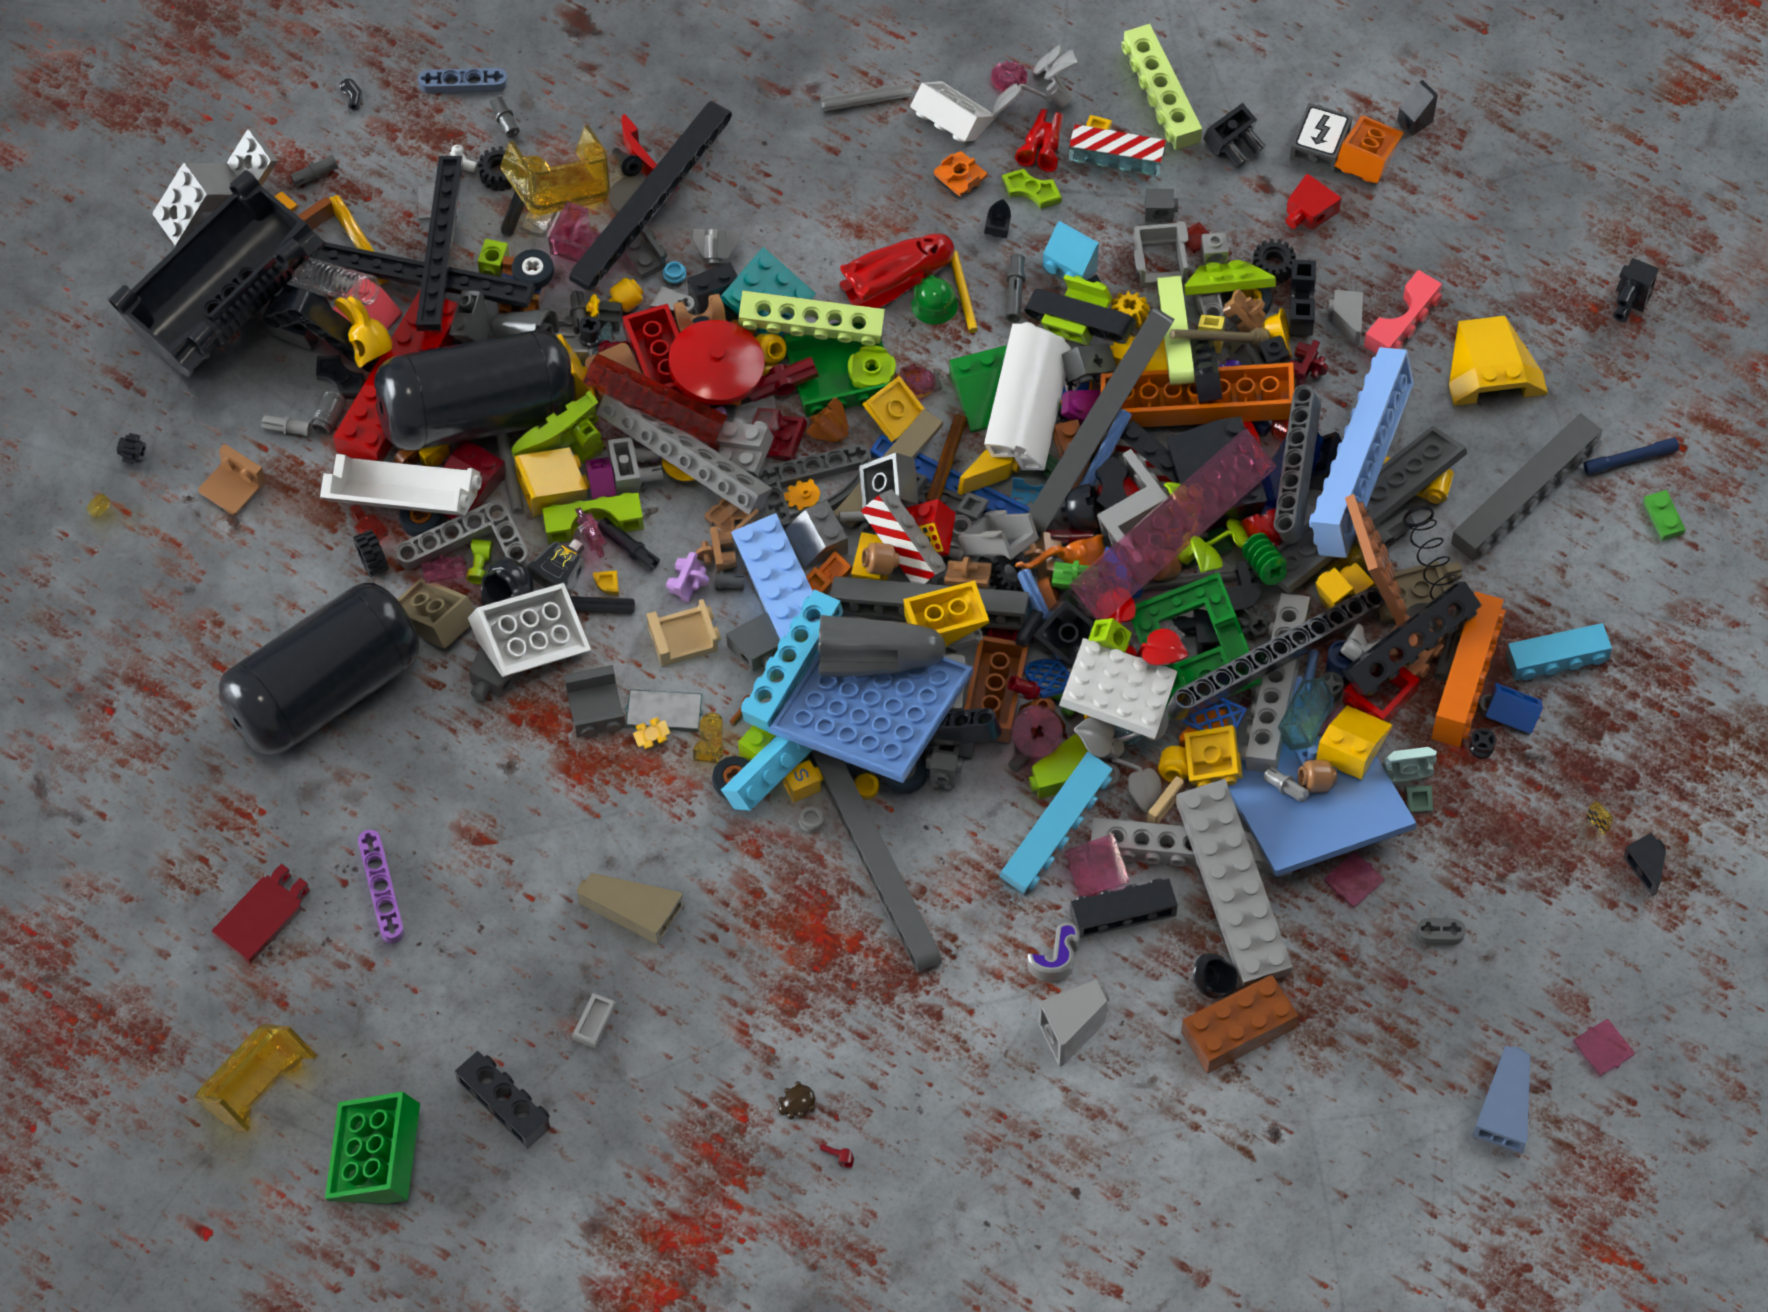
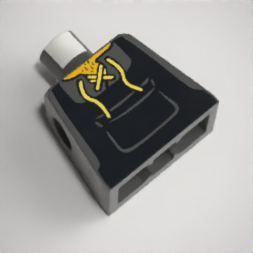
M575 539L567 547L559 542H553L527 565L532 580L545 588L564 583L570 596L584 571V560L580 555L584 550L583 544Z

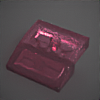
M1114 833L1065 851L1079 897H1091L1105 890L1130 882Z

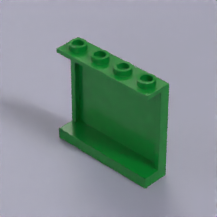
M837 322V323H833V324H831V325H832V326H838V325H840L841 323H840V322ZM854 323L853 327L856 329H862L864 328V325L861 323ZM790 333L784 335L789 365L812 357L819 377L796 386L805 418L818 415L834 397L843 404L844 410L858 405L863 406L864 402L889 384L884 383L867 388H856L852 384L848 374L849 358L853 353L855 355L859 352L860 348L868 345L858 341L840 342L836 338L817 339L813 335L805 334L804 336H794ZM882 340L880 344H875L876 346H881L884 348ZM873 364L866 368L869 371L877 370Z

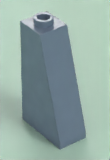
M1505 1045L1473 1134L1474 1137L1523 1154L1528 1140L1530 1054L1526 1053L1523 1049Z

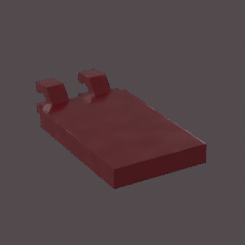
M282 863L273 871L271 877L268 875L266 877L263 876L212 930V934L250 964L302 910L300 903L310 892L308 883L302 878H299L291 886L290 891L283 887L292 876L289 873L290 870Z

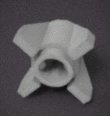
M693 229V239L703 257L709 258V263H723V259H728L740 242L741 231L729 230L728 236H726V230L708 229L707 235H705V229Z

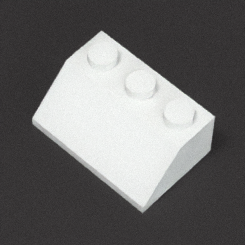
M942 81L921 83L910 106L917 111V116L926 120L930 119L935 122L934 126L942 131H949L953 134L952 137L962 143H965V141H975L995 119L992 112Z

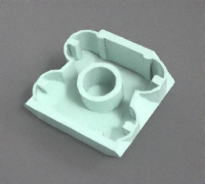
M1429 747L1393 751L1384 759L1382 766L1390 780L1394 783L1422 780V778H1427L1434 774L1433 764L1437 760V751Z

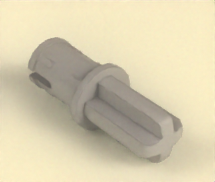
M265 415L262 420V428L283 432L284 435L290 433L309 437L311 423L310 421L294 420L290 416L281 418Z
M1270 767V770L1268 769L1265 772L1264 780L1279 789L1281 794H1288L1301 802L1307 800L1309 790L1296 783L1292 776H1286L1274 767Z

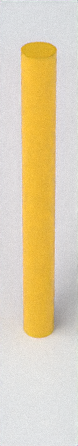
M955 251L951 265L969 333H975L978 331L959 255Z

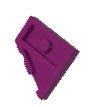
M1101 390L1065 392L1062 394L1061 415L1070 420L1078 419L1079 425H1082L1100 396Z

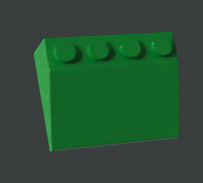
M1007 345L949 360V376L963 415L967 418L966 423L970 433L988 429Z
M402 1091L338 1102L325 1193L327 1201L379 1204L408 1201L420 1103Z

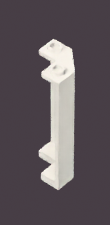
M336 454L333 474L324 473L320 497L329 502L465 516L477 497V491L481 488L482 478L480 472L473 468H468L467 470L352 459L346 455Z

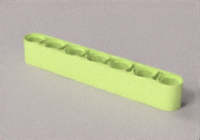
M1181 276L1157 278L1160 310L1175 319L1164 337L1170 385L1195 383L1190 340L1171 339L1169 335L1172 329L1188 330Z

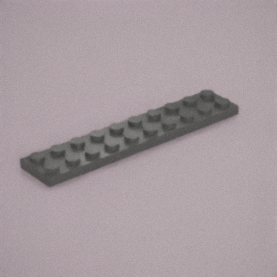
M1431 426L1382 465L1366 507L1367 516H1371L1374 526L1382 522L1467 455L1466 447L1436 427ZM1309 523L1303 527V534L1298 542L1293 544L1283 542L1277 547V551L1286 560L1287 575L1276 585L1289 594L1336 558L1318 554L1317 545L1313 542V528H1310ZM1357 534L1354 538L1353 544L1358 540Z

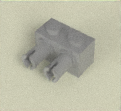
M632 437L608 440V458L612 466L616 496L623 493H640V485L642 483L663 480L661 465L640 468L638 466V462L659 460L658 454L647 447L635 448Z

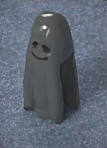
M821 615L818 644V651H820L819 675L824 677L893 674L935 665L945 655V641L932 628L895 621Z

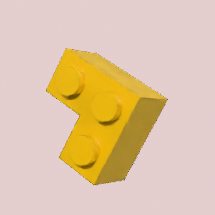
M1354 563L1352 566H1346L1340 573L1336 568H1333L1330 572L1325 571L1315 582L1319 600L1327 610L1369 587H1375L1374 581L1357 563Z

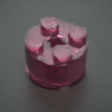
M1041 704L1028 706L1022 709L1014 719L1012 727L1014 743L1022 753L1030 757H1045L1057 749L1062 740L1061 720L1058 714L1048 706ZM1039 725L1042 726L1043 735L1038 734L1034 736L1031 728H1037Z

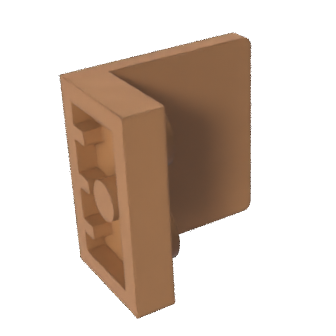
M224 444L218 450L221 464L198 488V492L235 516L266 481L261 466Z

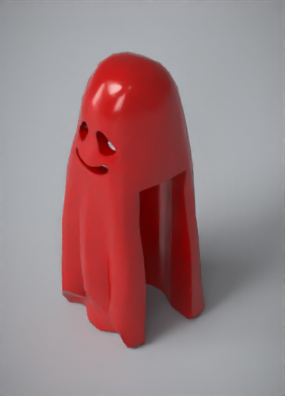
M933 233L871 251L848 264L840 266V271L846 279L840 281L839 288L845 292L851 305L880 309L914 288L922 279H926L929 275H935L951 262L955 252L953 241L945 234Z

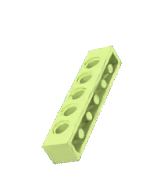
M1147 24L1124 31V41L1121 43L1123 52L1130 57L1131 68L1133 72H1137L1142 90L1145 89L1147 92L1149 105L1156 110L1158 123L1160 125L1163 124L1167 141L1172 142L1175 150L1200 143L1202 127L1151 25Z
M742 291L738 325L743 326L747 330L760 328L766 329L770 333L790 332L794 336L813 335L817 339L836 338L840 342L858 341L864 345L873 346L881 342L885 309ZM761 310L768 311L770 314L766 317H762L758 314V312ZM789 313L793 318L785 320L782 318V315ZM812 316L815 317L817 321L814 323H809L805 320V318ZM838 320L841 324L832 326L829 321ZM861 323L864 325V328L856 329L853 327V324Z

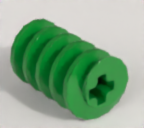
M1256 533L1249 537L1242 547L1244 558L1247 559L1248 563L1265 584L1275 585L1281 582L1287 575L1286 560L1277 551V548L1265 533Z

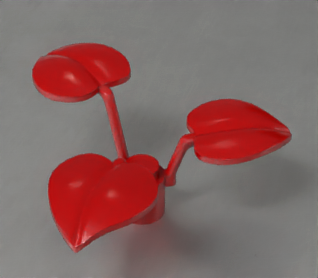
M1120 589L1107 590L1097 601L1094 614L1097 620L1113 618L1122 625L1121 622L1133 620L1136 614V606L1128 593ZM1158 629L1150 633L1147 643H1142L1138 653L1130 645H1128L1125 653L1141 658L1142 656L1146 663L1155 666L1176 663L1188 657V652L1181 639L1170 629Z

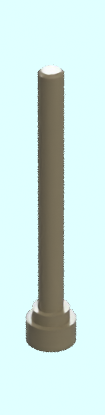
M1255 328L1250 332L1172 329L1169 333L1171 339L1250 342L1254 347H1259L1260 342L1270 339L1269 331L1265 328Z

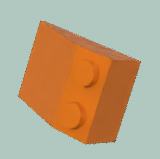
M1361 115L1342 143L1334 167L1341 169L1344 173L1357 175L1366 182L1378 184L1404 132Z

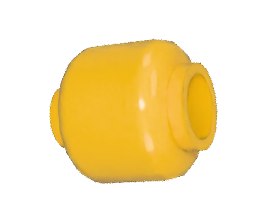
M623 278L609 289L611 298L608 301L622 303V310L625 313L630 312L643 302L642 295L644 292L634 278L631 280Z
M762 333L756 337L763 350L765 363L773 365L783 360L787 347L781 336L773 333Z
M1169 746L1160 755L1159 774L1168 782H1172L1176 776L1182 780L1187 779L1189 776L1186 749L1184 747Z

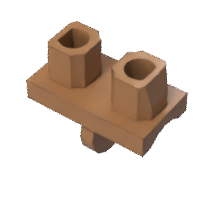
M1240 289L1233 292L1231 300L1223 308V312L1228 318L1238 315L1240 319L1237 326L1241 332H1250L1255 328H1261L1266 319L1264 317L1265 312L1262 310L1265 302L1262 299L1254 301L1251 297L1247 298Z
M717 526L710 527L713 546H709L708 541H703L701 543L702 547L696 550L697 559L704 561L705 565H711V560L715 558L717 573H720L721 570L725 573V569L737 567L735 551L721 553L722 548L734 547L731 531L718 532Z
M1043 532L1042 539L1035 544L1029 545L1030 549L1024 552L1023 558L1028 556L1031 559L1028 561L1029 563L1047 549L1056 545L1062 546L1061 541L1051 539L1049 532ZM1053 556L1035 567L1037 568L1038 580L1048 576L1053 577L1055 562L1062 561L1053 560Z
M964 557L963 561H948L944 583L945 585L955 586L975 580L978 588L987 589L993 568L992 564L971 562L970 557Z

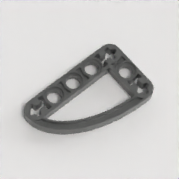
M855 444L761 468L756 478L772 488L770 495L779 497V501L776 503L766 501L764 506L766 517L775 514V511L779 510L780 518L783 519L780 523L785 530L804 510L790 514L782 488L796 485L797 481L804 483L808 482L809 479L817 480L858 470L860 465L871 462L869 448L863 444ZM860 453L863 459H859L856 454ZM840 458L843 463L839 466H833L830 464V460ZM809 464H817L820 467L816 472H810L806 469ZM791 469L796 472V475L788 478L783 473ZM860 470L844 488L824 500L828 501L833 511L843 503L860 483ZM776 473H779L780 480H777ZM767 476L770 482H765L763 477Z

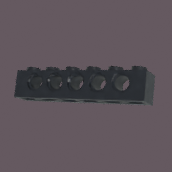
M1458 581L1341 671L1359 695L1368 694L1370 696L1381 688L1379 684L1384 680L1390 681L1399 675V669L1405 664L1409 666L1420 658L1418 654L1423 650L1429 651L1438 645L1440 637L1444 634L1449 636L1458 629L1457 624L1463 620L1468 621L1476 616L1478 613L1476 610L1482 605L1465 581ZM1450 604H1454L1456 607V613L1453 617L1448 614ZM1432 618L1437 623V627L1433 632L1428 627V623ZM1413 633L1417 636V644L1414 647L1409 643V637ZM1393 648L1398 652V658L1394 662L1389 657V653ZM1373 663H1376L1379 668L1376 676H1372L1370 673V667Z

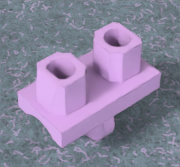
M689 552L687 558L677 559L675 570L680 575L678 578H669L666 583V588L671 594L678 595L682 602L689 603L694 590H698L699 586H707L710 580L705 574V566L697 560L698 555L694 552Z

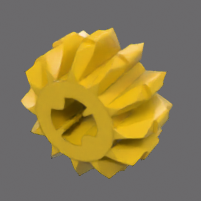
M1129 290L1126 292V295L1119 293L1117 299H1112L1110 309L1132 316L1137 322L1135 327L1140 329L1150 311L1146 297L1139 298L1138 292L1131 295Z

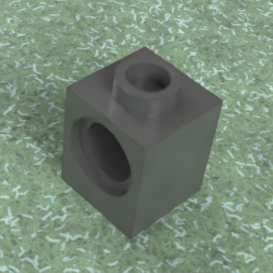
M1146 188L1145 221L1173 222L1174 212H1178V198H1174V189Z

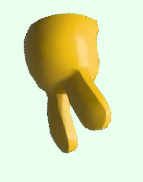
M349 296L347 299L337 298L335 300V306L352 324L348 332V338L354 347V358L359 368L392 349V341L388 331L378 320L369 317L368 311L360 300Z

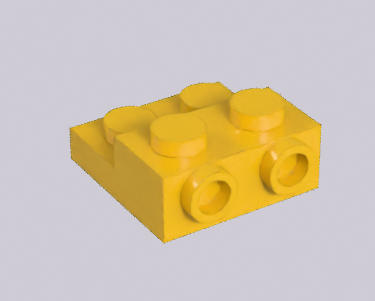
M1233 725L1184 733L1189 782L1193 786L1200 787L1226 779L1227 785H1234L1237 783V779L1243 778L1241 756L1238 752L1236 730Z

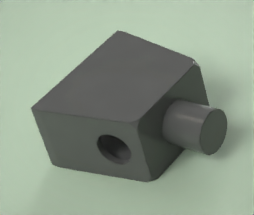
M767 612L726 633L728 648L751 671H755L763 666L766 667L771 656L774 657L778 650L780 639Z
M480 646L469 670L470 681L475 685L470 693L479 701H483L488 692L497 697H502L526 671L502 677Z

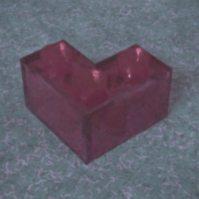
M566 202L548 237L550 254L574 262H578L600 235V233L588 230L590 226L588 208Z

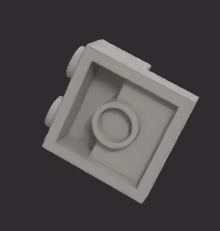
M738 418L733 419V422L725 421L717 440L720 445L718 453L754 477H758L774 436L768 426L761 421H755L754 425L746 424L745 421Z

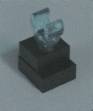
M600 301L599 321L600 329H602V342L604 340L612 342L613 330L620 331L623 317L622 303Z

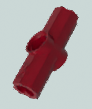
M812 357L789 366L779 364L772 367L767 375L762 376L758 387L749 395L752 403L775 394L778 396L788 395L795 390L797 385L819 377Z

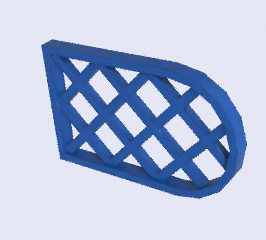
M1039 659L1030 662L1025 668L1026 679L1029 682H1038L1041 698L1064 693L1070 673L1059 661ZM1048 669L1047 672H1041L1040 670ZM1053 670L1060 671L1058 674L1051 673ZM1036 675L1043 676L1042 678H1035ZM1054 677L1053 680H1047L1046 678ZM1059 678L1066 679L1064 682L1057 681ZM1042 683H1049L1048 687L1041 686ZM1060 685V688H1053L1052 686Z
M1222 698L1219 700L1223 702L1222 704L1216 705L1215 702L1213 707L1204 708L1183 719L1182 722L1200 731L1206 730L1201 728L1204 725H1208L1209 729H1212L1210 723L1219 721L1221 727H1224L1222 719L1231 717L1233 726L1237 731L1247 708ZM1227 706L1229 714L1221 716L1218 708ZM1230 706H1233V707H1235V708H1237V709H1239V710H1238V711H1235V712H1232V709H1231ZM1215 710L1218 717L1209 720L1206 712ZM1241 713L1238 721L1236 722L1234 715ZM1204 714L1206 721L1197 724L1195 716ZM1192 717L1194 724L1188 722L1186 719Z

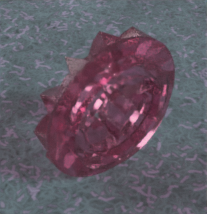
M1006 59L1004 63H997L996 67L992 68L991 81L1001 91H1005L1015 83L1019 86L1027 82V71L1024 65H1019L1016 60L1008 62ZM1005 72L1009 74L1013 73V77H1005Z

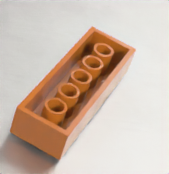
M1476 591L1474 595L1482 606L1476 610L1478 612L1476 616L1465 622L1436 714L1431 737L1432 740L1457 747L1461 746L1462 739H1468L1471 723L1476 714L1478 701L1483 691L1484 681L1489 672L1490 662L1496 649L1497 639L1500 636L1506 610L1502 609L1504 599Z

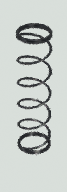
M1418 506L1409 510L1404 515L1403 522L1408 528L1413 530L1410 535V542L1420 548L1416 555L1417 561L1426 566L1423 578L1427 583L1433 585L1429 593L1430 598L1434 600L1432 596L1433 587L1435 585H1448L1454 582L1457 576L1454 574L1446 575L1435 583L1427 580L1425 575L1427 568L1443 566L1450 561V557H1438L1428 565L1420 561L1419 553L1421 549L1438 547L1444 542V539L1433 538L1422 546H1418L1413 542L1412 536L1415 530H1428L1437 524V521L1432 519L1434 511L1431 507ZM1429 510L1431 512L1430 517L1422 522L1410 524L1406 521L1407 517L1416 511ZM1430 521L1435 522V524L1430 527L1417 529L1418 527L1423 526L1429 523ZM1437 539L1441 540V542L1435 546L1424 547L1427 543ZM1448 558V560L1442 564L1431 565L1433 562L1439 559ZM1451 576H1454V577H1455V578H1454L1452 581H1450V582L1443 583V584H1437L1439 581L1443 580L1444 578L1451 577Z

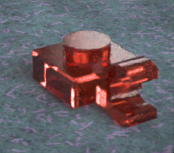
M357 504L349 508L352 512L350 516L357 523L354 526V531L357 535L371 529L379 541L388 535V530L374 513L367 517L361 506Z

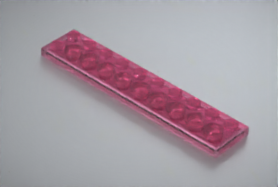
M1247 428L1242 430L1069 585L1098 620L1107 619L1188 547L1193 536L1199 537L1277 467Z

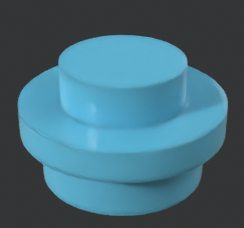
M670 262L663 269V278L670 284H679L686 278V269L679 262Z

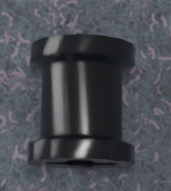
M592 316L582 318L579 322V330L582 332L580 343L588 348L595 347L601 341V335L598 332L600 330V321Z

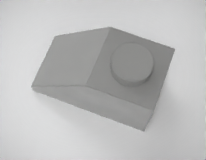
M1335 290L1334 299H1329L1328 313H1332V323L1353 344L1359 345L1363 292Z

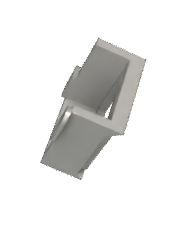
M1180 221L1170 224L1134 226V259L1136 269L1139 271L1140 287L1158 286L1157 278L1181 276L1182 284H1186L1188 277V263L1184 243L1188 242L1186 223ZM1175 244L1179 271L1146 274L1142 247Z
M1006 510L986 512L982 519L960 534L958 539L964 557L1006 556L1011 560L1039 539L1031 513L1007 514ZM1007 539H1017V540H1016L1015 542H1013L1011 545H1009Z

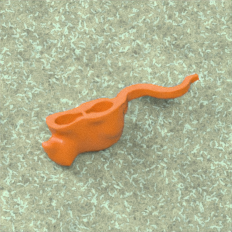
M1100 534L1089 539L1077 540L1066 547L1061 545L1053 546L1029 563L1021 561L1016 563L1015 566L1021 567L1023 570H1031L1054 555H1058L1064 563L1074 564V560H1078L1079 565L1098 566L1106 548L1103 544L1104 536Z

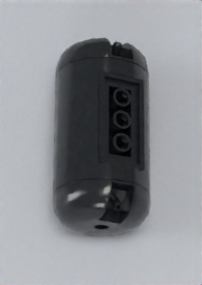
M534 330L397 355L387 359L378 367L374 379L377 398L375 405L382 431L390 443L402 451L422 450L532 429L537 426L543 427L548 423L546 421L548 416L553 413L559 416L567 410L565 405L576 399L575 377L571 373L569 353L563 342L555 334L547 330Z
M375 583L355 585L229 668L222 675L219 683L221 706L235 730H238L243 735L251 748L264 755L280 754L289 750L407 670L416 661L419 653L417 630L403 606L387 589Z

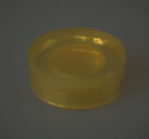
M100 493L89 502L86 511L91 516L98 517L107 510L110 505V499L105 494Z

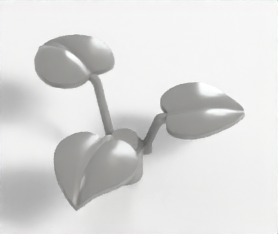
M1058 45L1051 52L1044 55L1033 69L1035 75L1045 70L1047 73L1044 78L1053 81L1046 89L1048 95L1025 84L1018 86L1015 83L1003 91L995 101L993 117L997 119L998 114L1010 105L1023 89L1045 98L1048 102L1053 100L1060 108L1065 107L1074 95L1060 82L1057 75L1073 66L1079 65L1075 52L1069 50L1061 56L1062 47Z
M1165 708L1155 739L1147 737L1149 740H1158L1165 734L1169 719L1167 708ZM1093 717L1087 718L1078 724L1074 731L1079 735L1085 747L1093 756L1099 759H1112L1113 763H1120L1137 771L1131 773L1128 777L1129 791L1137 806L1144 813H1148L1161 794L1162 785L1158 774L1151 768L1142 770L1140 766L1119 758L1124 752V744L1122 742L1141 734L1134 732L1120 738H1112L1115 733V726Z

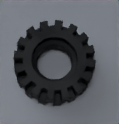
M499 146V150H495V147H492L491 152L486 150L484 155L481 154L480 161H478L479 176L482 184L485 183L488 189L492 186L493 191H496L497 187H500V191H504V187L507 186L509 190L512 188L511 183L514 185L518 183L517 179L520 180L521 168L519 157L515 151L511 153V149L508 147L504 151L503 146ZM496 165L508 166V169L502 173L491 171V168Z
M1269 239V243L1264 240L1262 241V246L1258 244L1256 250H1254L1252 265L1275 276L1279 284L1283 283V278L1285 281L1289 280L1292 260H1296V253H1293V247H1289V243L1286 241L1284 244H1281V239H1278L1277 243L1274 242V239ZM1269 257H1277L1283 261V264L1272 266L1267 264L1265 260Z
M372 529L353 537L356 550L369 577L389 570L385 554L382 551L383 549Z
M1022 551L1011 560L1006 556L994 557L990 561L993 567L990 577L993 580L990 583L991 587L996 585L997 588L995 590L1023 592L1024 590L1018 578L1016 582H1013L1006 576L1005 566L1011 565L1018 574L1023 569L1016 567L1015 564L1021 561L1028 563L1031 559L1028 556L1023 558L1025 553Z

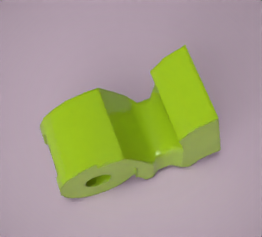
M589 419L578 423L571 432L575 441L570 449L574 454L578 455L580 462L584 464L586 460H591L601 454L605 445L600 439L601 434Z

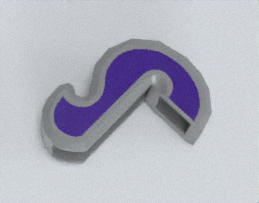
M1064 922L1057 926L1053 958L1036 954L1027 955L1028 971L1035 978L1052 982L1061 981L1070 975L1074 965L1073 950L1079 948L1080 932L1077 926L1070 922Z

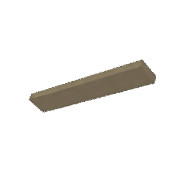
M924 409L883 457L896 452L916 458L943 427V421ZM861 482L834 512L838 520L839 512L861 511L863 509ZM842 521L843 524H845L852 530L860 522Z

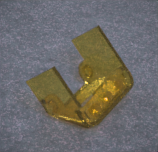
M584 125L575 150L581 159L579 161L549 167L545 160L539 156L524 157L514 141H509L500 166L527 209L536 215H545L604 202L607 200L611 190L606 150L589 125Z
M263 1024L256 1028L198 1089L194 1098L201 1106L231 1129L247 1132L250 1129L247 1125L251 1114L249 1107L282 1072H295L303 1064L302 1060L304 1058L314 1060L317 1055L290 1026Z

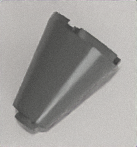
M549 309L500 313L491 320L490 330L495 337L534 330H547L554 334L559 333V319L557 313Z

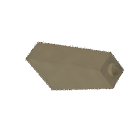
M591 873L587 880L583 879L577 889L579 904L657 945L684 906L683 894L678 891Z

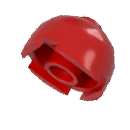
M1276 509L1268 510L1266 514L1260 516L1255 514L1241 521L1247 536L1251 537L1256 533H1265L1277 548L1283 540L1274 528Z

